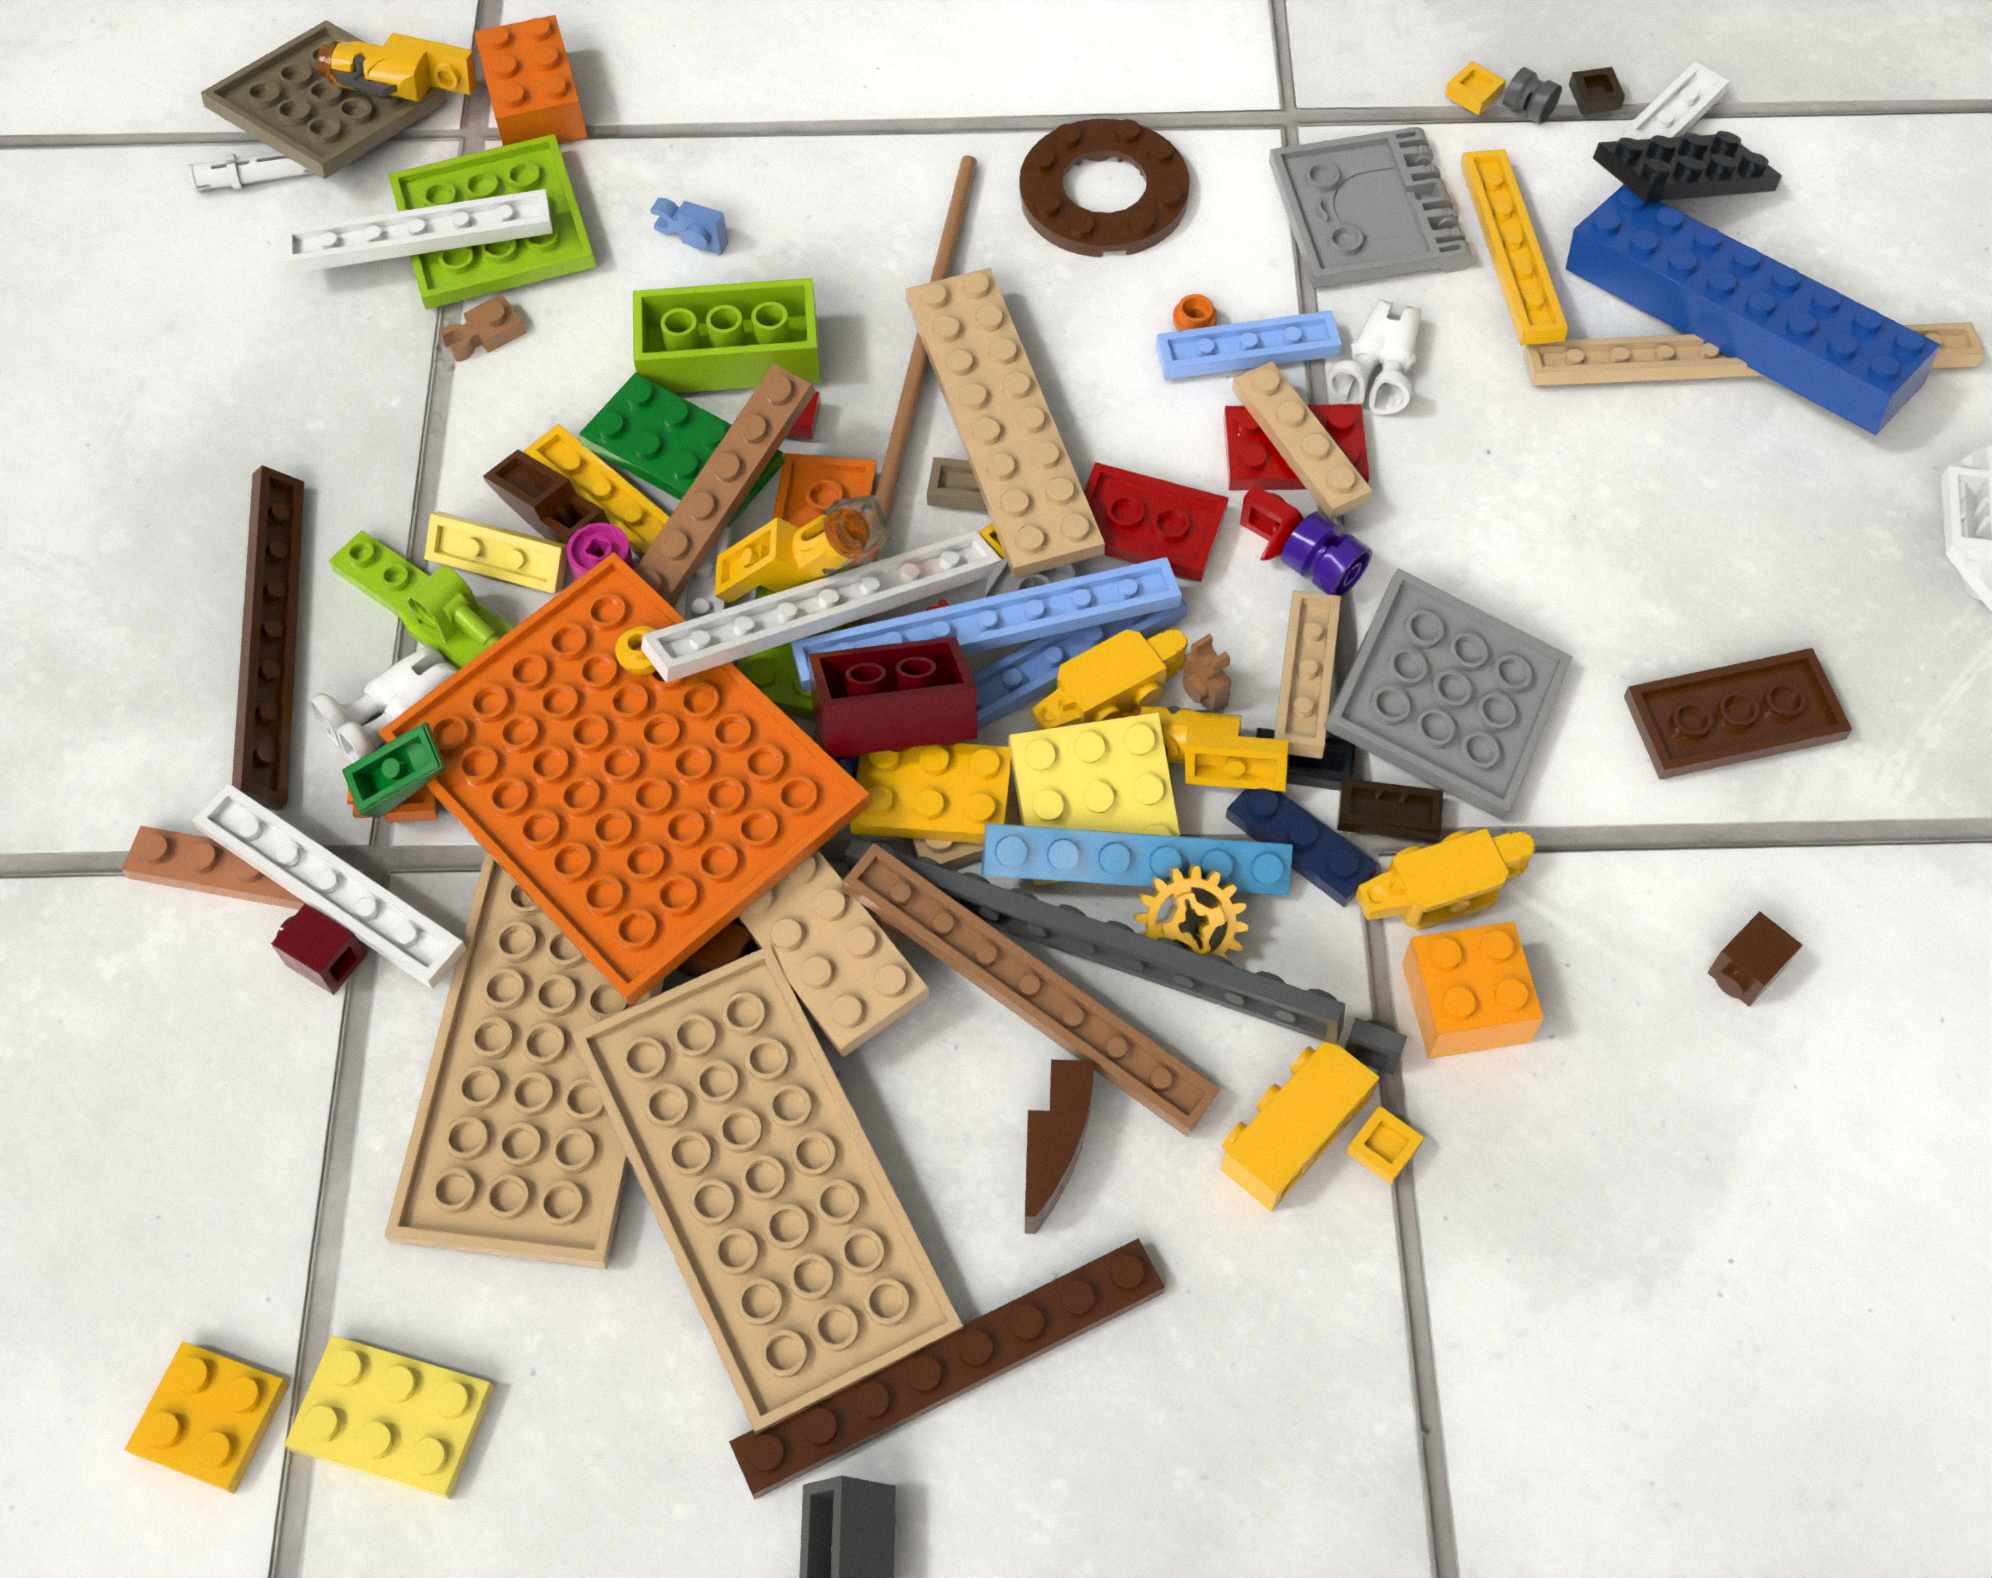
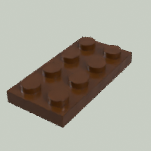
M1813 648L1628 686L1624 695V699L1659 780L1846 740L1852 731Z

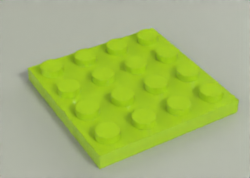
M555 134L388 174L398 211L546 189L553 228V233L410 255L425 310L596 267L590 242Z

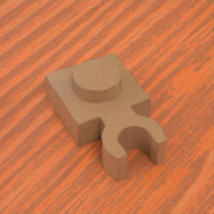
M500 294L463 313L466 321L465 324H451L439 332L444 346L452 345L450 348L456 362L468 359L474 353L475 348L480 345L489 353L526 334V329L522 319L505 297Z
M1208 634L1191 645V653L1186 655L1182 683L1186 693L1195 703L1201 702L1207 710L1217 713L1228 706L1232 680L1223 669L1230 665V657L1226 651L1219 656L1216 654L1212 646L1213 637Z

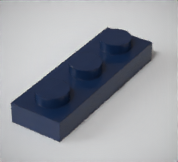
M1265 788L1245 789L1226 810L1225 818L1255 841L1293 844L1291 868L1344 908L1356 896L1358 886L1369 881L1376 874L1377 863L1280 791H1272Z

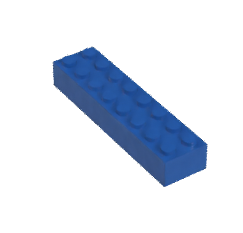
M1622 185L1576 226L1573 231L1566 270L1683 333L1698 336L1704 340V344L1711 343L1718 347L1719 352L1726 356L1738 358L1746 362L1747 367L1874 435H1877L1925 384L1941 345L1660 201H1643L1625 185Z

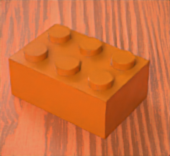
M556 15L474 31L503 146L555 134L558 145L588 139L578 94Z

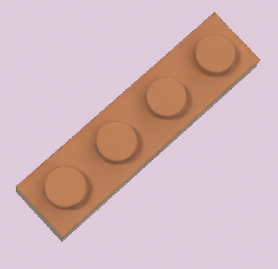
M140 826L121 869L128 879L297 910H300L304 904H307L212 838Z

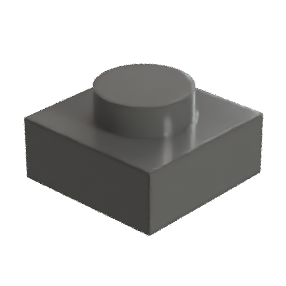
M1355 1018L1345 1050L1362 1064L1393 1075L1407 1036L1397 1033L1391 1025L1379 1020L1364 1021Z

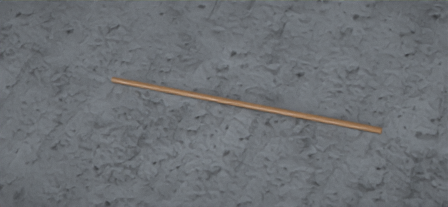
M966 155L961 159L930 282L949 278L978 163L973 156ZM918 330L857 567L876 562L879 559L929 359ZM864 618L842 625L841 630L861 626ZM816 725L813 741L824 750Z

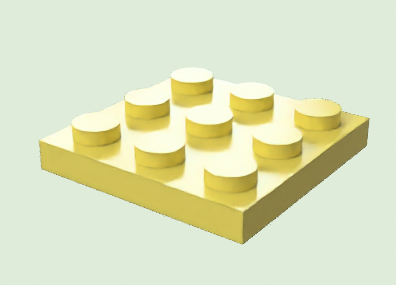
M1159 712L1010 734L1008 736L1022 825L1180 836ZM1031 879L1032 887L1068 882Z

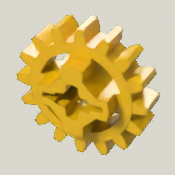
M1191 865L1188 876L1183 877L1178 868L1171 867L1169 868L1171 881L1165 883L1154 876L1151 881L1157 891L1153 896L1145 893L1139 894L1138 898L1147 905L1146 912L1133 913V919L1145 924V929L1138 932V934L1155 940L1159 937L1171 940L1178 939L1185 943L1186 950L1203 956L1215 954L1228 959L1224 954L1228 948L1235 951H1241L1243 948L1234 939L1235 932L1248 930L1247 924L1236 920V914L1244 911L1246 905L1241 901H1230L1229 898L1237 889L1234 884L1228 883L1220 888L1217 886L1220 881V873L1212 870L1205 879H1201L1200 867ZM1191 887L1207 890L1218 902H1211L1205 905L1198 903ZM1170 895L1172 904L1166 916L1157 920L1158 911L1162 903ZM1186 906H1188L1192 913L1202 916V920L1195 923V939L1190 932L1184 928H1179L1178 925L1186 920ZM1223 925L1218 941L1211 947L1209 940L1215 928Z

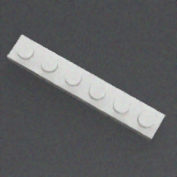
M546 189L282 229L284 262L289 274L551 234L553 233L549 200Z
M229 783L192 820L198 830L318 912L353 932L356 938L432 990L467 950L461 939Z

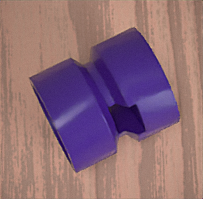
M1315 511L1300 522L1292 532L1283 548L1281 560L1302 577L1312 574L1313 584L1324 593L1343 597L1353 588L1366 570L1371 560L1372 550L1351 534L1340 536V526L1319 511Z

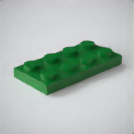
M634 373L578 435L583 447L673 497L682 500L732 424ZM776 451L728 523V527L733 524L783 466L784 457L782 451Z

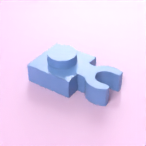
M657 198L650 209L651 214L659 216L654 224L656 231L663 234H672L674 232L681 234L682 243L690 245L695 249L707 250L721 255L728 244L723 212L688 201H684L678 207L673 201L666 198Z

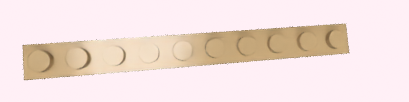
M1972 322L1903 325L1941 344L1931 369L1978 367L1984 357V349ZM1694 334L1565 340V342L1526 345L1523 354L1532 386L1764 376L1747 367L1746 362L1738 358H1730L1719 352V348L1711 343L1704 344V340Z

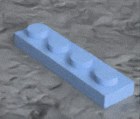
M1331 310L1160 333L1156 337V348L1165 380L1257 368L1271 361L1275 365L1337 357L1340 356L1342 347Z

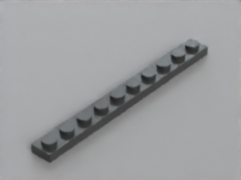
M853 838L845 853L846 861L851 871L873 843H875L993 928L1334 1045H1337L1342 1033L1345 1003L1337 1001L1333 995L1320 989L1304 990L1286 984L1283 979L1270 972L1259 971L1253 973L1235 967L1231 961L1215 954L1203 956L1185 950L1183 946L1169 938L1159 937L1155 940L1135 933L1132 928L1121 922L1108 921L1105 923L1087 917L1081 910L1071 905L1061 904L1055 906L1038 900L1026 890L1019 888L1007 890L992 885L987 879L976 873L965 872L960 874L943 868L941 864L931 858L920 856L915 859L897 853L890 845L880 841L868 843Z

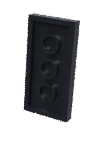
M1718 131L1714 135L1687 133L1684 137L1670 138L1655 135L1652 139L1640 140L1623 137L1619 141L1599 142L1593 155V159L1645 202L1776 191L1782 177L1780 173L1768 165L1769 161L1766 157L1751 152L1741 144L1740 137L1727 131Z

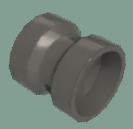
M1523 67L1511 80L1504 95L1503 105L1515 112L1519 110L1527 112L1529 119L1541 125L1555 109L1561 96L1562 86L1551 80L1543 82L1538 79L1536 72Z

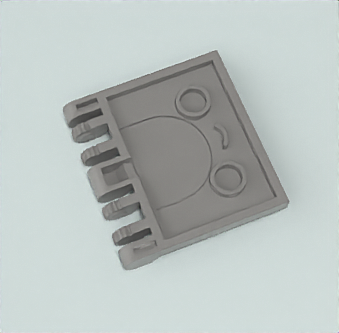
M1412 127L1270 149L1269 163L1312 288L1433 269H1441L1445 273L1464 270L1473 263L1474 257L1466 241L1464 231L1458 227L1454 228L1457 225L1458 216L1456 211L1452 209L1453 203L1445 183L1441 179L1440 170L1437 168V165H1429L1432 163L1434 155L1422 128Z

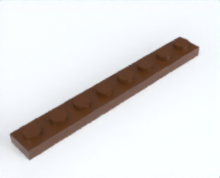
M261 465L252 474L232 786L263 807L278 811L287 804L304 481Z
M1138 1238L963 1325L962 1329L781 1423L755 1435L754 1430H751L729 1441L755 1500L1164 1294L1165 1286Z

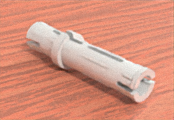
M279 151L247 157H236L235 154L226 155L223 160L187 164L188 176L194 192L232 186L233 189L243 188V184L314 174Z

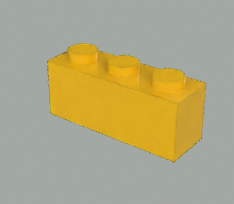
M1324 1041L1316 1051L1308 1046L1292 1064L1290 1072L1294 1075L1282 1088L1276 1083L1272 1085L1256 1106L1260 1113L1248 1126L1242 1121L1239 1122L1230 1131L1221 1145L1225 1150L1221 1171L1271 1212L1367 1104L1376 1089L1380 1077L1338 1044L1334 1045Z

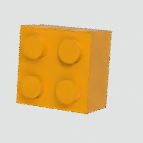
M1514 921L1411 937L1402 966L1428 1059L1531 1043L1544 1017Z

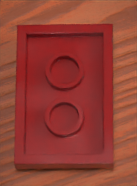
M1361 404L1307 405L1368 484L1369 469ZM1225 406L1223 419L1229 491L1250 490L1254 484L1263 490H1307L1245 406Z
M1095 462L1083 492L1105 542L1104 555L1134 564L1167 557L1174 575L1202 582L1228 509L1229 498Z

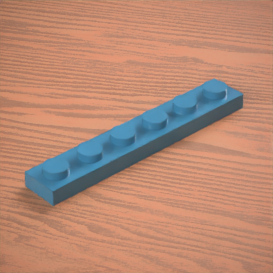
M985 823L981 875L1154 887L1151 881L1154 876L1165 883L1171 881L1169 868L1176 867L1183 877H1187L1190 866L1197 865L1201 870V879H1205L1212 870L1221 874L1217 885L1219 888L1225 884L1232 883L1237 888L1235 892L1289 896L1293 844ZM1191 887V889L1194 890H1205L1201 888Z

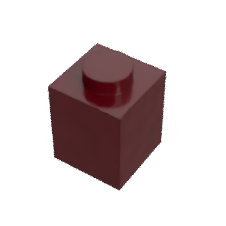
M304 904L295 916L289 917L282 923L276 938L271 943L287 967L332 995L338 991L367 955L353 932L307 904Z

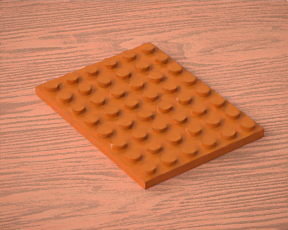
M613 552L378 733L384 743L387 744L423 722L429 723L447 769L425 785L426 788L622 998L632 1006L872 804L870 793L731 662L667 683L657 670L648 675H636L624 669L618 662L615 654L616 643L623 633L639 626H648L660 630L687 620ZM642 646L636 648L635 650H642Z

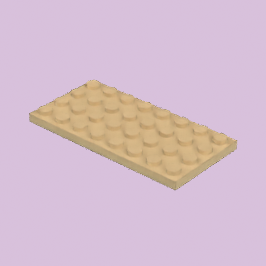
M486 852L462 940L467 950L455 966L384 1236L390 1243L607 1269L629 1160L577 1050L572 1033L666 992L669 975L630 1006Z
M770 945L572 1033L577 1050L755 1435L963 1328Z

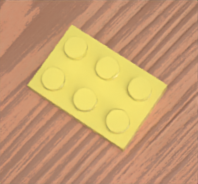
M332 1335L284 1446L292 1452L450 1500L493 1393L494 1386L485 1380Z

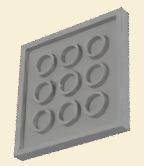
M1398 568L1388 584L1324 727L1326 731L1503 820L1512 808L1573 656Z

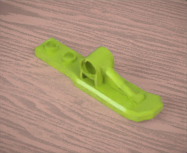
M363 530L329 560L333 572L401 618L412 638L425 647L428 645L433 646L444 657L445 661L458 670L515 628L510 622L477 601L466 581L452 568L441 565L433 574L428 576Z

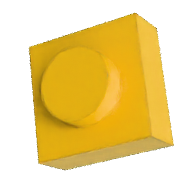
M1471 61L1447 83L1445 96L1479 116L1503 93L1506 80Z
M1379 1105L1349 1144L1346 1154L1389 1185H1392L1420 1148L1425 1137Z

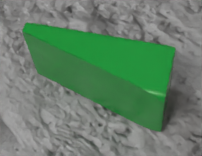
M423 722L342 769L359 815L378 818L397 807L447 769L429 723Z

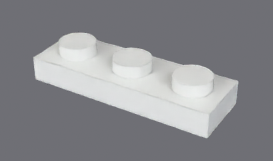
M1694 61L1624 129L1621 138L1627 137L1635 140L1652 139L1655 135L1668 138L1682 137L1726 93L1730 81Z

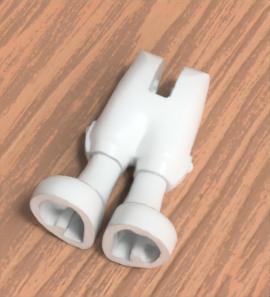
M1379 299L1366 320L1358 339H1355L1351 344L1353 360L1339 361L1329 371L1327 378L1328 388L1337 400L1343 404H1361L1362 406L1367 394L1372 371L1377 365L1382 364V372L1376 377L1370 392L1369 407L1371 411L1375 414L1387 415L1401 411L1408 404L1413 389L1410 380L1404 374L1409 371L1417 360L1414 351L1422 315L1420 308L1405 306L1399 321L1392 320L1393 302Z
M428 645L405 657L371 680L364 689V696L358 700L342 705L333 697L325 693H319L308 700V705L332 742L337 747L342 746L347 757L354 763L377 750L382 742H384L378 733L381 729L451 677L457 670L450 663L445 662L444 657L433 646ZM377 714H379V715L382 714V715H381L380 717H378L377 719L371 721L370 723H367V722H368L369 720H371L375 715H377Z

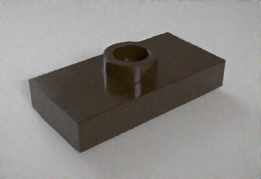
M1342 778L1337 830L1438 843L1441 835L1443 790Z

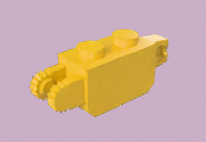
M1170 628L1168 631L1165 630L1164 633L1160 632L1145 640L1140 632L1126 629L1061 664L1057 675V690L1031 708L1033 723L1039 730L1117 719L1137 707L1141 708L1143 705L1151 706L1164 693L1165 681L1174 676L1175 672L1179 673L1181 669L1183 670V666H1185V649H1187L1188 638L1185 637L1186 634H1183L1182 630L1178 631L1177 628L1174 630Z
M1487 828L1470 834L1468 831L1455 832L1444 838L1441 843L1423 849L1421 846L1408 847L1392 858L1387 872L1358 886L1356 892L1358 903L1368 921L1401 915L1405 925L1416 930L1429 928L1493 907L1504 882L1513 879L1515 875L1519 877L1521 873L1524 874L1529 865L1528 862L1531 855L1535 851L1536 844L1533 843L1535 839H1532L1531 835H1527L1526 832L1522 833L1520 830L1519 832L1513 831L1512 834L1506 833L1491 838Z

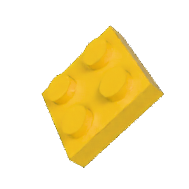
M182 1341L124 1450L141 1459L235 1494L289 1384L282 1378Z

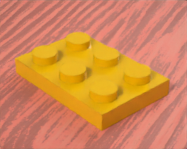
M957 743L955 745L934 744L911 747L902 752L887 750L860 754L856 781L870 793L872 804L850 822L851 834L983 844L985 823L1006 824L1012 766L1009 747Z

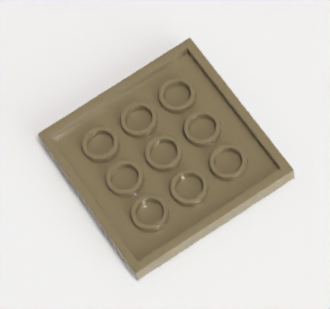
M327 20L201 92L204 107L323 179L336 173L446 104L447 95L444 89L430 87L424 98L419 102L389 95L381 97L368 93L363 94L359 91L335 86L333 81L335 79V69L331 68V58L334 49L342 41L348 43L364 41Z

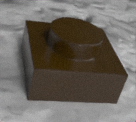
M1612 67L1572 72L1569 87L1581 115L1622 108L1625 94Z

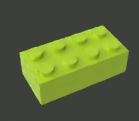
M813 278L634 290L633 361L636 373L672 393L757 388L773 364L810 383H821L817 310Z

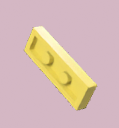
M437 511L430 514L424 559L555 594L562 591L567 561V545Z

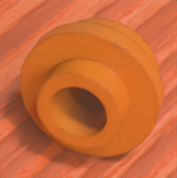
M1200 294L1185 296L1173 311V324L1178 331L1216 326L1217 311L1209 298Z

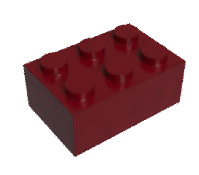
M956 636L808 654L811 705L824 751L831 758H854L864 753L887 750L902 752L911 747L934 744L955 745L961 741L977 739L976 685Z

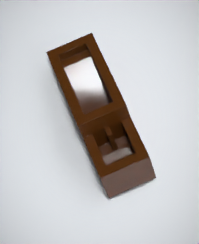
M519 449L483 475L485 482L500 498L547 540L568 545L570 537L578 529L588 524L599 522L610 524L604 510L578 495L568 478Z
M1051 1059L1050 1111L1028 1110L1025 1234L1037 1233L1055 1208L1072 1176L1083 1147L1090 1116L1094 1061Z

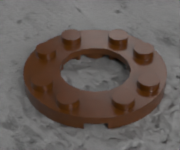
M1090 119L1071 124H1062L1056 130L1044 136L1031 148L1020 170L1019 192L1022 211L1029 224L1050 243L1079 255L1101 257V252L1126 250V255H1131L1151 248L1163 241L1177 228L1183 219L1188 205L1189 173L1179 151L1170 141L1157 132L1139 125L1136 121L1130 119ZM1110 157H1117L1119 163L1124 160L1130 162L1140 171V175L1143 176L1146 182V190L1136 203L1124 210L1111 213L1092 212L1077 206L1066 195L1063 188V178L1072 166H1079L1083 159L1099 162Z

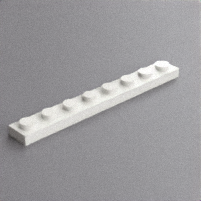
M974 530L644 634L641 649L667 683L987 578L994 566L1002 559L981 535Z

